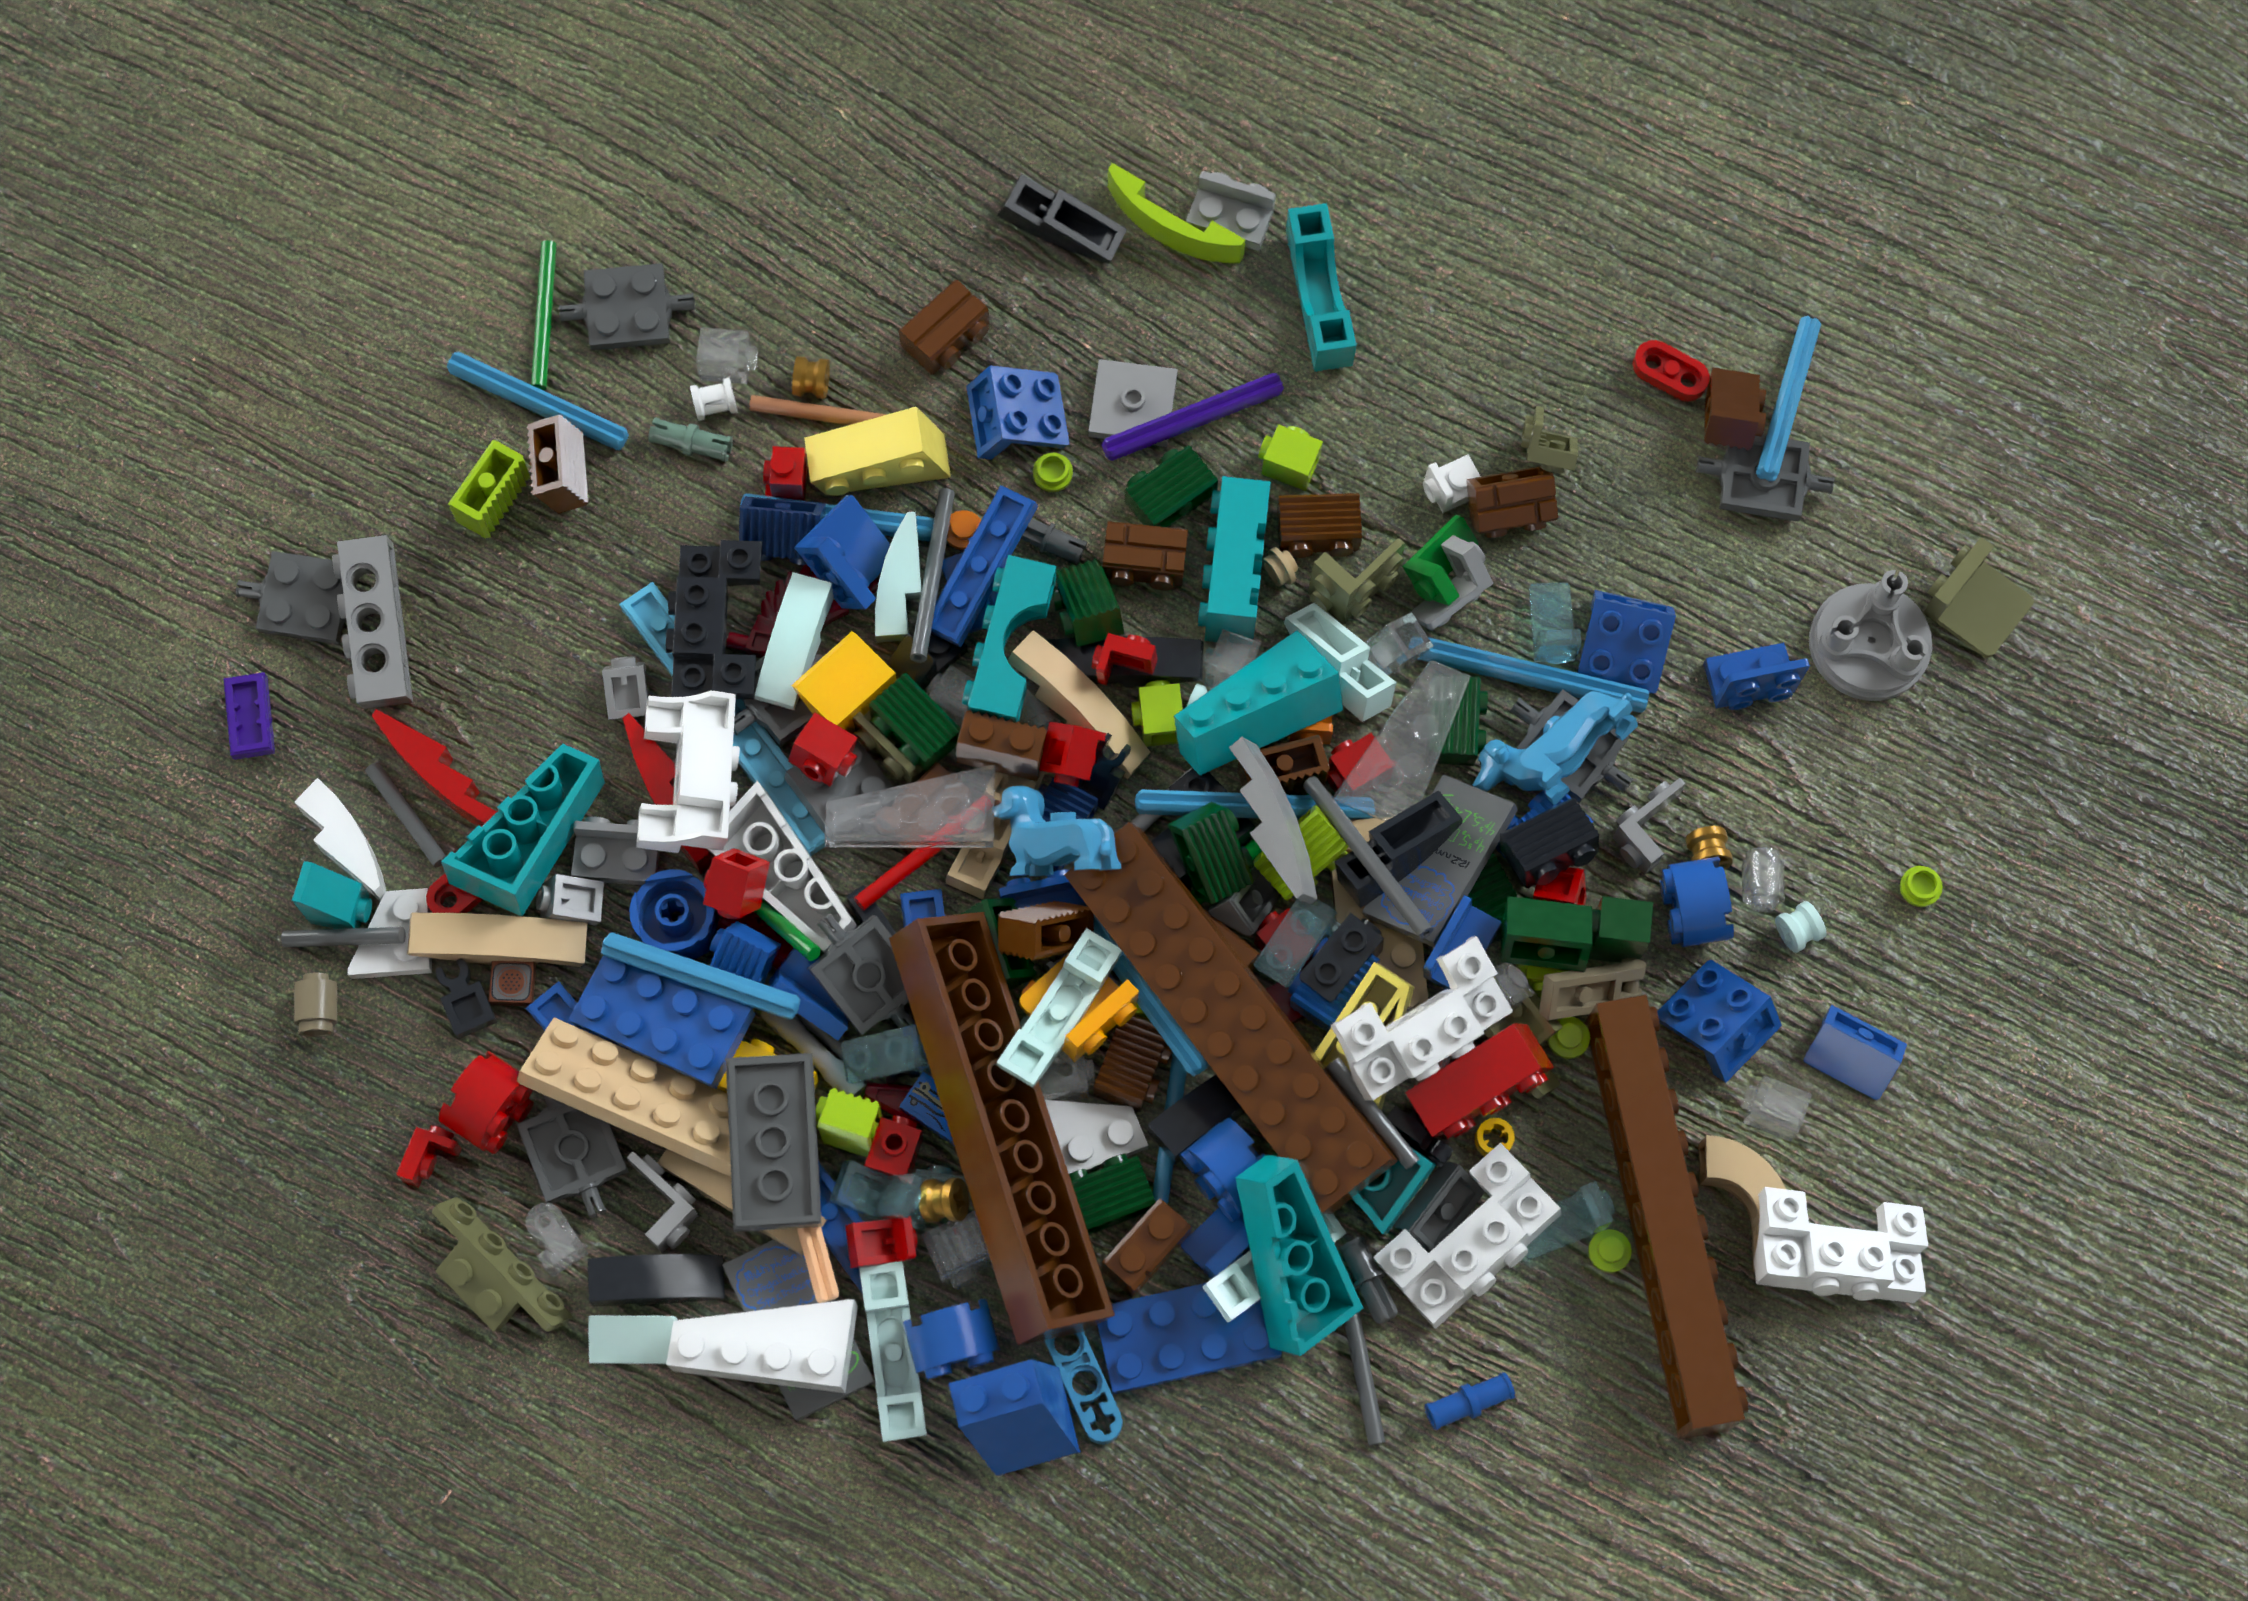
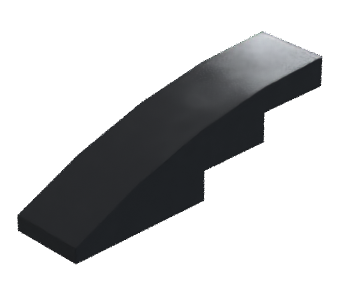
M1144 637L1151 642V645L1156 646L1158 660L1153 674L1113 664L1107 684L1121 683L1128 688L1145 686L1147 683L1157 680H1166L1170 684L1203 681L1204 642L1201 639ZM1074 638L1046 640L1074 663L1095 685L1099 684L1096 669H1092V659L1097 645L1104 646L1105 640L1078 648Z

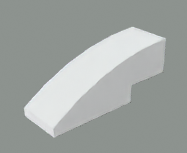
M317 778L295 801L303 815L322 830L313 841L322 853L354 880L362 883L367 891L381 901L386 887L370 844L338 797Z

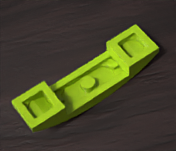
M1113 163L1108 168V189L1128 218L1149 236L1176 251L1195 258L1220 263H1240L1242 261L1246 239L1213 220L1206 230L1202 232L1145 199V181Z

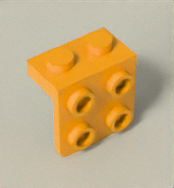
M1069 953L1021 995L1019 1005L1029 1017L1063 968L1064 961ZM1108 976L1080 1023L1065 1035L1062 1050L1074 1062L1085 1053L1088 1055L1094 1053L1107 1039L1106 1033L1116 1024L1119 1027L1123 1026L1137 1012L1136 1004L1139 990L1128 979L1121 986H1118Z

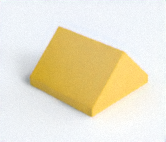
M851 631L791 686L812 714L817 713L852 734L856 731L853 717L858 712L864 716L870 711L869 704L871 701L875 700L878 695L882 694L885 689H888L896 681V673L856 633Z

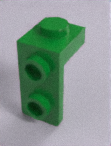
M1459 515L1452 517L1402 566L1413 583L1415 591L1428 602L1433 600L1450 606L1460 596L1448 577L1453 568L1441 544L1451 536H1456L1468 543L1472 541L1477 545L1478 541L1465 519Z

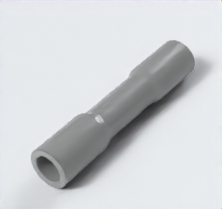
M762 1011L760 1017L786 1042L792 1044L801 1054H813L814 1067L822 1074L823 1079L831 1087H836L838 1092L844 1090L846 1095L853 1093L854 1097L860 1096L865 1091L867 1085L843 1061L835 1058L805 1028L804 1023L796 1015L793 1019L788 1020Z

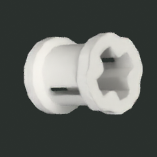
M730 377L724 378L723 383L702 388H699L697 385L690 386L698 421L704 420L705 415L728 410L731 414L738 412Z

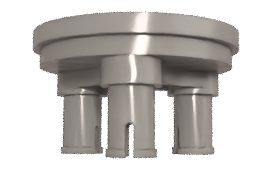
M1890 570L1876 584H1856L1837 591L1821 605L1812 621L1809 633V648L1813 662L1822 677L1832 687L1847 696L1867 701H1881L1897 697L1908 691L1919 681L1929 664L1932 654L1930 627L1920 608L1913 600L1903 594L1908 587V580L1902 572H1899L1897 577L1894 578L1896 570Z

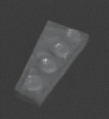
M1429 661L1332 798L1338 803L1382 821L1389 820L1421 801L1471 676L1436 661Z
M995 765L826 802L825 845L826 847L994 848Z

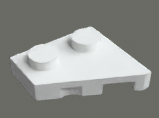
M428 888L385 891L368 928L403 927L406 933L405 942L403 944L359 945L348 967V976L351 979L432 973V958L407 955L410 914L412 912L431 913L426 902Z
M1045 1100L1068 1173L1080 1169H1086L1088 1173L1103 1167L1102 1163L1111 1157L1120 1154H1126L1128 1157L1148 1149V1143L1132 1106Z

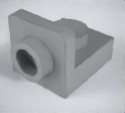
M635 656L611 659V666H605L602 670L608 720L623 718L628 713L633 717L646 715V703L648 700L645 675L646 664L645 662L636 663Z
M555 874L544 885H541L537 892L536 909L541 911L540 918L585 922L587 925L596 926L601 922L604 882Z

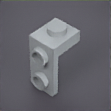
M1451 536L1441 544L1456 574V577L1451 582L1460 596L1450 606L1433 600L1431 602L1423 601L1409 612L1413 622L1429 630L1446 624L1451 616L1466 604L1477 600L1481 593L1493 584L1483 563L1486 561V557L1476 543L1472 541L1468 543L1456 536Z
M1681 778L1671 785L1667 781L1662 782L1647 796L1650 801L1641 809L1634 805L1616 820L1619 826L1613 839L1621 847L1620 853L1632 868L1636 869L1638 867L1644 875L1658 865L1664 853L1640 826L1681 794L1686 785Z
M632 1151L627 1156L630 1164L673 1204L645 1235L661 1253L668 1247L675 1249L689 1235L690 1230L687 1227L698 1217L695 1209L691 1206L696 1199L678 1182L673 1187L661 1178L665 1170L652 1157L646 1154L641 1159Z

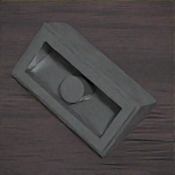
M1255 866L1249 869L1254 880L1253 884L1247 885L1246 888L1232 893L1231 896H1227L1223 900H1219L1208 909V913L1248 937L1254 934L1281 897V894L1278 893Z
M1446 1161L1441 1169L1438 1167L1394 1226L1400 1232L1406 1229L1429 1253L1465 1220L1485 1191L1459 1164Z

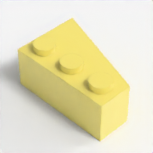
M917 407L804 438L810 482L825 495L839 496L851 491L951 478L945 434Z
M1374 962L1335 1022H1339L1355 1012L1363 1004L1371 1003L1386 1027L1408 1013L1414 986L1381 964ZM1331 1028L1315 1051V1054L1325 1067L1339 1057L1350 1070L1344 1051ZM1386 1093L1373 1100L1381 1111Z

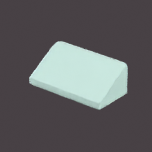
M590 1315L588 1320L589 1363L666 1364L673 1321L678 1319L675 1316Z

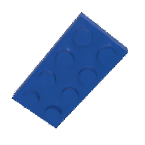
M602 956L568 1020L584 1030L717 1089L726 1072V1058L734 1057L756 1013L751 1008L733 1000Z
M1206 1283L1112 1303L1115 1316L1097 1325L1112 1395L1282 1357L1281 1351L1270 1348L1261 1300L1256 1301L1230 1322L1225 1320L1202 1286Z

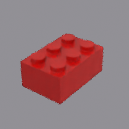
M1513 1023L1412 1087L1405 1094L1432 1137L1445 1135L1447 1139L1453 1136L1457 1138L1477 1125L1473 1118L1481 1113L1483 1116L1488 1114L1492 1116L1512 1104L1513 1102L1509 1096L1516 1091H1519L1520 1094L1525 1091L1529 1093L1547 1082L1549 1079L1545 1073L1553 1069L1554 1066L1527 1024Z

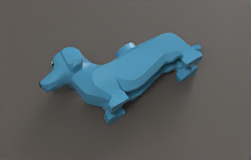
M1597 691L1587 693L1561 717L1557 715L1551 717L1544 726L1543 735L1527 749L1513 748L1496 739L1488 742L1479 754L1478 762L1481 770L1472 786L1487 792L1498 783L1504 781L1509 785L1515 784L1526 791L1545 790L1548 800L1555 806L1570 791L1569 786L1563 783L1561 778L1573 774L1582 765L1600 736L1616 729V737L1623 741L1638 727L1636 718L1630 714L1633 711L1630 703L1632 696L1630 693H1627L1619 699Z
M1026 786L1006 788L1002 793L1001 803L993 807V816L998 819L1010 820L1011 824L1009 845L1017 862L1011 868L1009 876L1054 875L1053 865L1064 866L1075 861V870L1121 869V863L1116 853L1114 832L1101 819H1076V812L1050 813L1051 822H1046L1042 818L1045 806L1042 794Z

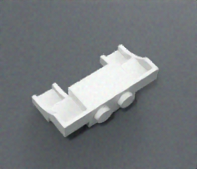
M708 691L686 697H658L649 695L646 703L644 739L677 743L673 805L641 803L638 815L636 848L674 853L679 852L681 845L724 850L728 839L729 808L735 806L738 790L737 782H731V771L737 770L740 752L739 746H733L736 694Z
M1477 936L1470 937L1459 947L1436 959L1451 989L1441 991L1386 1027L1371 1003L1363 1004L1355 1012L1330 1025L1347 1058L1352 1079L1364 1100H1374L1408 1078L1416 1077L1417 1081L1428 1078L1440 1069L1438 1062L1449 1055L1455 1059L1466 1054L1475 1047L1473 1040L1484 1034L1483 1030L1513 1012L1494 979V976L1498 973Z
M1501 1143L1469 1170L1470 1176L1490 1198L1432 1251L1428 1253L1404 1229L1373 1257L1375 1262L1392 1279L1434 1329L1441 1325L1471 1296L1476 1294L1479 1297L1486 1293L1497 1280L1495 1275L1506 1265L1511 1268L1518 1264L1529 1251L1526 1247L1562 1215L1561 1208L1531 1178L1530 1173Z
M1765 1187L1758 1194L1760 1221L1757 1248L1754 1256L1756 1284L1809 1290L1820 1296L1833 1294L1851 1295L1854 1299L1861 1301L1876 1298L1915 1303L1926 1293L1920 1253L1928 1247L1922 1207L1883 1202L1876 1209L1878 1232L1809 1223L1805 1192Z

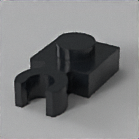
M1109 733L1106 734L1105 741H1099L1097 744L1096 760L1092 768L1090 781L1080 779L1077 787L1098 798V807L1103 810L1110 803L1126 773L1118 768V766L1125 761L1131 751V746L1126 744L1120 753L1112 752L1108 746L1112 735Z
M462 958L457 960L460 974L455 979H448L441 967L436 969V976L441 985L451 991L450 994L441 997L440 1000L458 1039L497 1023L495 1014L480 981L468 985L471 979V971Z
M1396 1105L1387 1116L1388 1120L1409 1146L1422 1153L1441 1169L1451 1156L1453 1149L1429 1134L1418 1113L1409 1108H1405L1403 1111Z

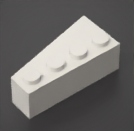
M756 781L729 811L728 839L724 850H707L716 856L736 848L769 861L763 899L819 946L821 951L826 953L832 942L821 928L817 926L820 920H825L823 917L831 913L845 932L856 929L858 925L767 791Z
M854 1299L676 1320L673 1321L666 1365L673 1372L845 1393L858 1306Z

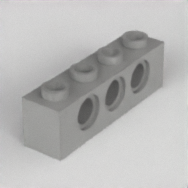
M387 535L338 541V554L332 556L336 579H342L343 594L337 595V603L341 619L346 618L348 634L342 635V644L345 658H351L353 674L347 675L350 698L356 699L363 709L413 702L394 544ZM365 574L375 575L376 582L372 589L366 592L357 590V582L360 577ZM370 614H379L381 618L379 627L372 632H364L362 630L364 618ZM374 654H384L386 658L384 667L378 672H368V659Z

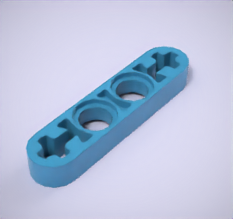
M1084 1332L1074 1334L1079 1339L1080 1345L1077 1352L1070 1356H1064L1057 1352L1054 1346L1056 1338L1043 1340L1054 1365L1060 1369L1064 1388L1087 1437L1097 1444L1104 1445L1113 1442L1121 1433V1413ZM1084 1371L1093 1374L1098 1383L1096 1390L1086 1396L1076 1393L1072 1386V1380L1075 1375ZM1104 1395L1107 1402L1099 1403V1407L1105 1418L1112 1416L1115 1419V1422L1110 1424L1111 1433L1104 1435L1100 1429L1093 1431L1091 1425L1096 1421L1095 1414L1091 1407L1086 1412H1083L1080 1405L1093 1403Z

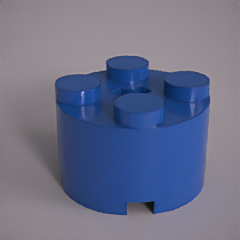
M1719 857L1669 864L1667 869L1662 870V880H1660L1662 901L1664 905L1671 904L1672 909H1670V920H1667L1668 933L1672 945L1680 943L1681 947L1733 939L1734 925H1727L1725 915L1732 912L1730 894L1723 866L1719 867Z
M670 869L652 874L644 881L645 883L639 888L637 893L635 892L630 903V921L639 942L692 960L708 953L711 942L718 932L716 928L719 923V915L717 909L703 904L706 891L704 883L684 870ZM673 912H680L681 916L678 917V921H669L672 919Z
M1227 1118L1215 1125L1179 1154V1156L1194 1175H1199L1194 1180L1199 1191L1209 1201L1216 1197L1219 1200L1217 1205L1231 1222H1234L1243 1215L1235 1177L1265 1155L1259 1156L1252 1147L1254 1141L1236 1122Z
M987 1299L978 1300L980 1309L971 1310L969 1302L920 1315L922 1324L915 1327L912 1326L911 1319L902 1322L916 1374L925 1372L926 1379L931 1380L952 1374L950 1365L967 1361L970 1369L994 1362L993 1353L999 1351L1000 1346Z

